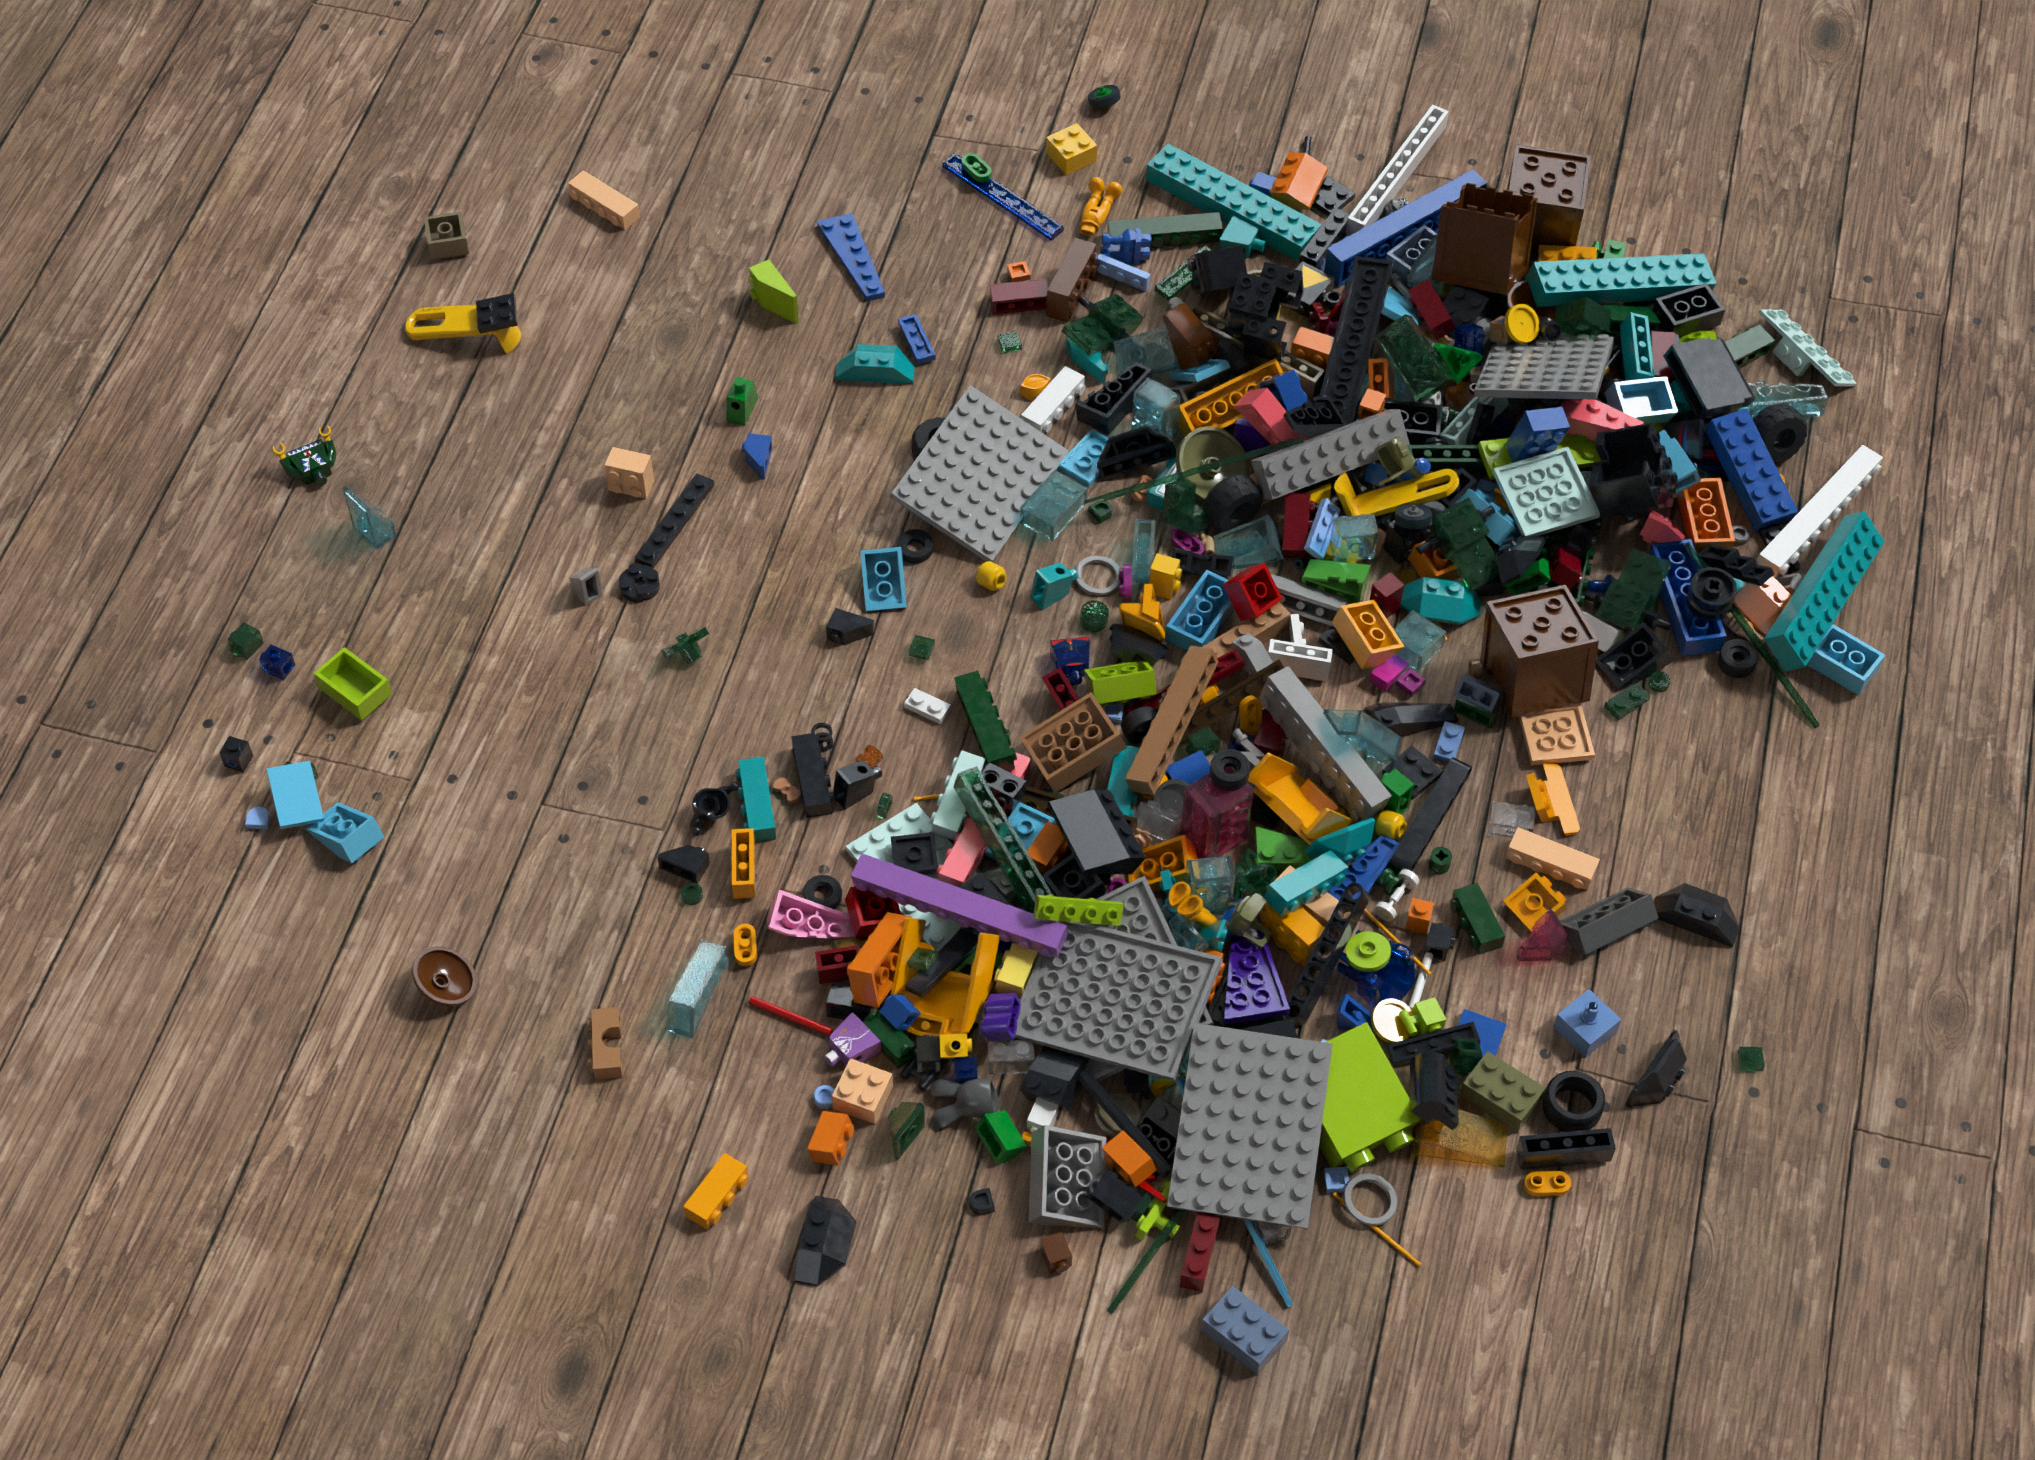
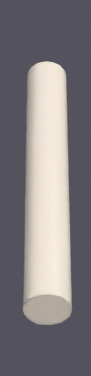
M1429 952L1425 953L1422 961L1427 970L1430 969L1433 954ZM1421 968L1408 1006L1411 1011L1414 1004L1420 1001L1427 979L1426 972Z

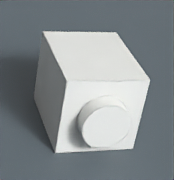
M1037 1097L1027 1119V1131L1032 1133L1044 1125L1054 1126L1058 1117L1059 1105Z

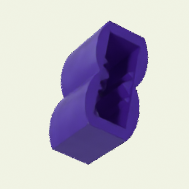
M1016 993L989 995L988 1000L984 1004L986 1015L980 1024L981 1033L988 1041L1014 1040L1017 1031V1020L1021 1010V1001Z

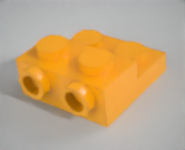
M1537 873L1533 874L1503 900L1504 904L1532 934L1546 922H1552L1567 909L1565 904L1566 898L1559 891L1555 893L1550 888L1552 883L1545 876L1540 877Z

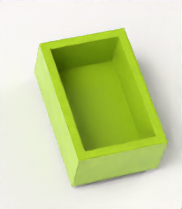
M345 647L313 673L317 687L361 721L392 695L388 679Z

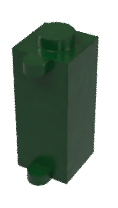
M880 1009L876 1012L872 1011L865 1017L863 1023L881 1041V1052L899 1069L914 1057L915 1044L900 1029H896L879 1012Z

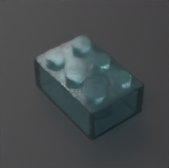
M1147 378L1134 391L1132 430L1147 425L1173 439L1178 432L1180 395Z
M1054 470L1020 507V523L1053 541L1087 504L1088 488Z
M1231 855L1187 860L1185 882L1191 888L1190 896H1199L1203 900V907L1208 909L1212 915H1223L1228 909L1227 906L1233 901L1235 873Z

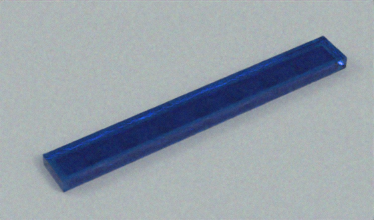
M954 153L942 162V167L1049 240L1052 241L1064 231L1063 225L992 177L987 182L976 181L962 168V157Z

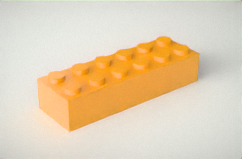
M1275 358L1171 410L1184 437L1200 427L1211 426L1224 429L1234 424L1236 420L1244 418L1234 405L1249 390L1261 389L1259 386L1260 382L1283 373Z

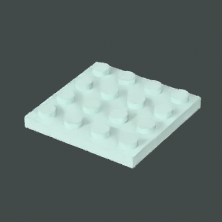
M1569 447L1493 469V475L1524 537H1536L1593 520L1600 516L1597 505Z

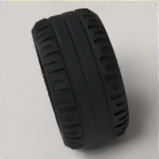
M1574 1070L1562 1072L1554 1076L1546 1087L1542 1100L1543 1111L1549 1122L1561 1131L1590 1130L1599 1122L1605 1107V1094L1599 1082L1590 1077L1589 1074ZM1565 1090L1580 1092L1588 1098L1592 1109L1583 1114L1570 1113L1558 1104L1555 1095Z

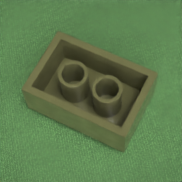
M1487 1051L1463 1082L1459 1096L1518 1133L1542 1101L1546 1088Z

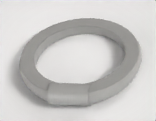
M1090 556L1075 566L1078 579L1074 581L1082 591L1090 595H1108L1114 592L1122 582V580H1119L1120 567L1110 558ZM1092 563L1106 564L1114 570L1116 580L1107 588L1097 589L1090 587L1082 580L1083 568Z
M1368 1173L1360 1174L1353 1177L1345 1186L1343 1193L1344 1204L1349 1214L1355 1220L1365 1225L1377 1226L1388 1222L1394 1216L1397 1209V1196L1393 1186L1382 1176ZM1361 1182L1377 1184L1388 1195L1389 1209L1387 1213L1377 1218H1370L1360 1214L1354 1208L1351 1201L1353 1187Z

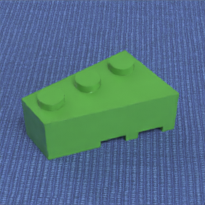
M1310 559L1302 577V584L1349 599L1348 605L1362 602L1367 590L1371 565Z
M1255 827L1254 853L1256 877H1279L1289 866L1297 869L1315 858L1306 855L1304 852L1310 845L1297 837Z

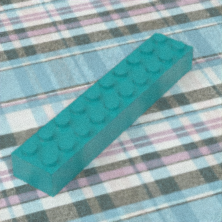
M1169 143L1147 164L1146 181L1206 213L1219 212L1221 221L1229 224L1234 215L1259 228L1258 239L1266 241V245L1298 262L1301 252L1322 226L1317 221Z
M1705 254L1534 262L1526 275L1537 307L1655 301L1656 298L1705 283L1713 290L1717 284Z
M1865 511L1843 517L1765 636L1764 641L1784 671L1802 668L1807 665L1883 546L1884 540L1881 534H1879Z

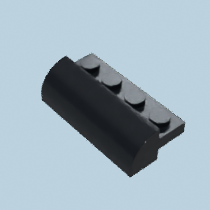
M1432 1051L1422 1052L1410 1060L1411 1112L1428 1124L1435 1118L1453 1131L1459 1125L1457 1074L1451 1067L1445 1066V1056L1443 1054Z

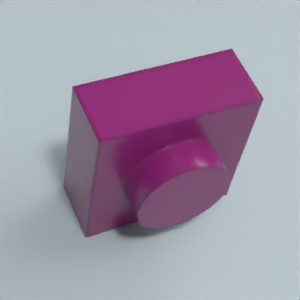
M1409 668L1396 680V686L1412 697L1425 685L1426 679Z

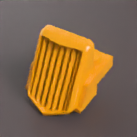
M1144 584V592H1140V603L1119 604L1120 618L1123 625L1140 630L1162 642L1165 639V631L1160 602H1156L1153 584Z

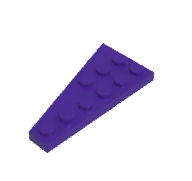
M1250 928L1254 938L1258 940L1264 938L1262 931ZM1231 936L1224 1025L1289 1015L1290 1008L1267 942L1263 948H1259L1243 937Z

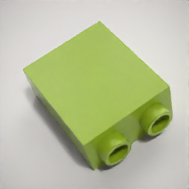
M1368 1023L1359 1025L1324 1042L1333 1045L1319 1148L1330 1168L1346 1163L1349 1171L1354 1172L1375 1160L1370 1150L1385 1144L1389 1152L1392 1153L1414 1141L1410 1130L1421 1118L1411 1112L1410 1098Z

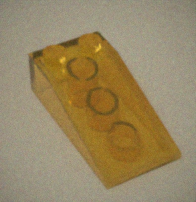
M1458 1109L1459 1125L1453 1131L1435 1118L1429 1124L1421 1119L1414 1126L1412 1155L1505 1167L1508 1124Z

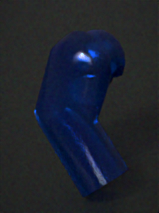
M1608 574L1603 580H1588L1587 591L1605 593L1615 582V578Z

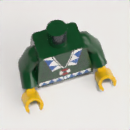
M328 425L329 432L327 434L321 433V428L319 427V434L324 438V442L322 439L287 452L286 456L283 443H279V447L282 449L281 452H277L273 446L272 453L280 458L279 462L288 476L302 480L306 485L315 482L317 486L321 487L327 483L326 477L332 474L330 468L334 466L337 456L333 440H330L331 428Z

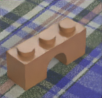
M619 1007L591 1009L592 1018H588V1031L592 1032V1038H588L589 1052H592L593 1058L588 1060L589 1071L594 1072L595 1080L623 1078L620 1047L605 1046V1043L610 1039L621 1038Z

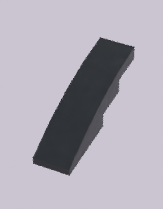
M1709 544L1697 554L1698 559L1710 567L1725 570L1733 578L1746 583L1761 586L1775 575L1771 567L1757 565L1755 558L1740 556L1738 549Z

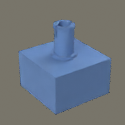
M1588 989L1557 1014L1553 1028L1586 1058L1617 1033L1621 1018Z

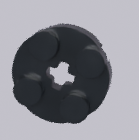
M630 564L628 569L624 570L619 577V587L622 595L632 602H643L642 599L648 597L649 600L652 599L660 589L658 572L646 565ZM642 581L644 583L636 586V582Z

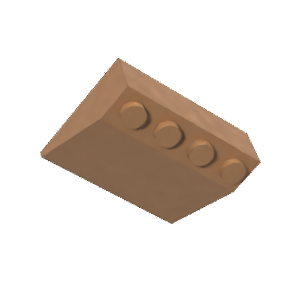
M1092 692L1019 737L1054 793L1127 748L1121 735Z

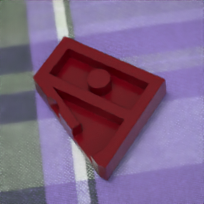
M1320 302L1312 303V311L1308 313L1309 322L1313 323L1312 330L1325 334L1328 317L1327 315L1323 316L1324 309Z

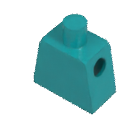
M1233 215L1219 239V249L1242 245L1244 258H1248L1253 249L1263 252L1266 241L1258 239L1259 228Z
M1056 563L1036 570L1030 598L1042 610L1061 600L1069 594L1071 582L1078 579L1076 570L1074 568L1068 570L1062 563Z

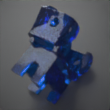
M1390 940V960L1386 966L1374 972H1363L1355 969L1349 964L1346 954L1343 952L1340 960L1347 965L1339 962L1337 964V971L1357 983V993L1373 1009L1385 999L1401 1001L1416 980L1414 953L1404 944L1395 943Z

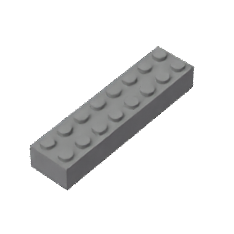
M1388 409L1251 460L1258 486L1262 490V498L1275 499L1379 460L1374 449L1391 439L1401 437L1406 445H1410L1400 409Z
M1289 666L1268 676L1258 698L1262 706L1269 711L1275 723L1279 724L1284 730L1287 738L1292 740L1299 753L1307 759L1312 770L1322 778L1325 786L1333 792L1338 803L1348 811L1351 819L1356 823L1373 817L1374 819L1377 814L1384 810L1392 795Z

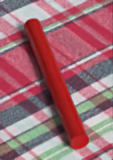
M751 996L749 999V1005L828 1037L833 1032V1028L754 996Z

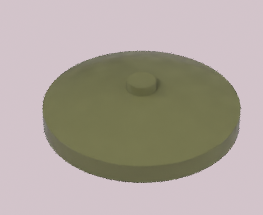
M1211 426L1197 428L1187 434L1177 448L1176 469L1179 479L1185 489L1201 502H1204L1208 492L1222 479L1234 474L1249 476V462L1243 447L1230 433L1220 428Z

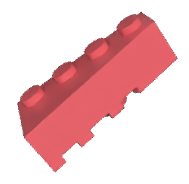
M1268 388L1249 390L1234 405L1241 415L1277 451L1308 439V437L1292 431L1283 416L1286 410Z
M1565 399L1560 406L1563 407L1570 425L1567 434L1575 436L1577 433L1588 436L1587 439L1592 441L1596 440L1597 433L1644 424L1643 421L1597 400Z

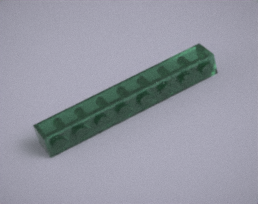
M978 767L959 772L953 788L1024 909L1034 914L1037 895H1053Z

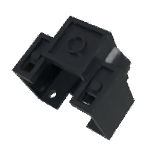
M1264 262L1260 277L1244 272L1239 273L1229 304L1227 328L1231 330L1232 334L1242 336L1244 353L1269 360L1276 358L1278 362L1282 363L1287 342L1281 340L1287 322L1276 320L1280 305L1299 309L1304 293L1303 271ZM1289 292L1296 294L1294 301L1287 300ZM1273 329L1277 330L1275 334H1272Z
M1653 423L1597 433L1595 447L1601 461L1593 462L1589 490L1600 512L1601 519L1614 516L1637 519L1656 509L1673 506V499L1676 497L1675 484H1678V476L1672 470L1671 458L1667 457L1665 446L1660 443L1659 431L1655 430Z

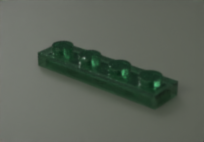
M1204 246L1195 254L1212 250L1207 246ZM1187 260L1154 286V291L1165 299L1170 300L1190 284L1193 276L1192 272L1188 271Z

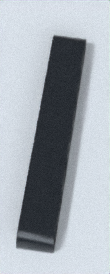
M1454 757L1451 758L1393 854L1388 868L1399 873L1403 869L1414 870L1467 781L1472 770L1471 765Z
M1351 883L1345 888L1287 1000L1290 1012L1289 1015L1284 1016L1286 1019H1293L1294 1026H1302L1308 1021L1369 902V895L1359 883ZM1361 892L1359 898L1352 899L1354 894ZM1346 912H1351L1348 918L1342 919ZM1341 931L1339 937L1332 938L1335 932ZM1326 951H1331L1327 958H1322ZM1320 971L1318 977L1312 978L1314 972ZM1310 990V994L1307 997L1302 998V994L1305 991ZM1296 1010H1300L1299 1015L1297 1017L1292 1018V1013Z

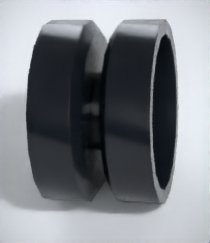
M1707 567L1699 570L1694 574L1686 596V603L1690 612L1697 618L1705 621H1716L1724 618L1730 612L1737 592L1734 578L1728 572L1719 568Z

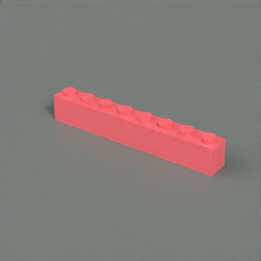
M1016 753L1017 760L1014 761L1015 770L1009 772L1026 780L1030 773L1031 758ZM980 797L979 802L974 803L970 818L967 817L965 819L962 832L957 833L955 837L954 847L948 849L945 863L943 865L940 864L937 869L936 876L939 881L959 887L972 878L985 855L984 851L989 846L1006 808H1002L998 804Z

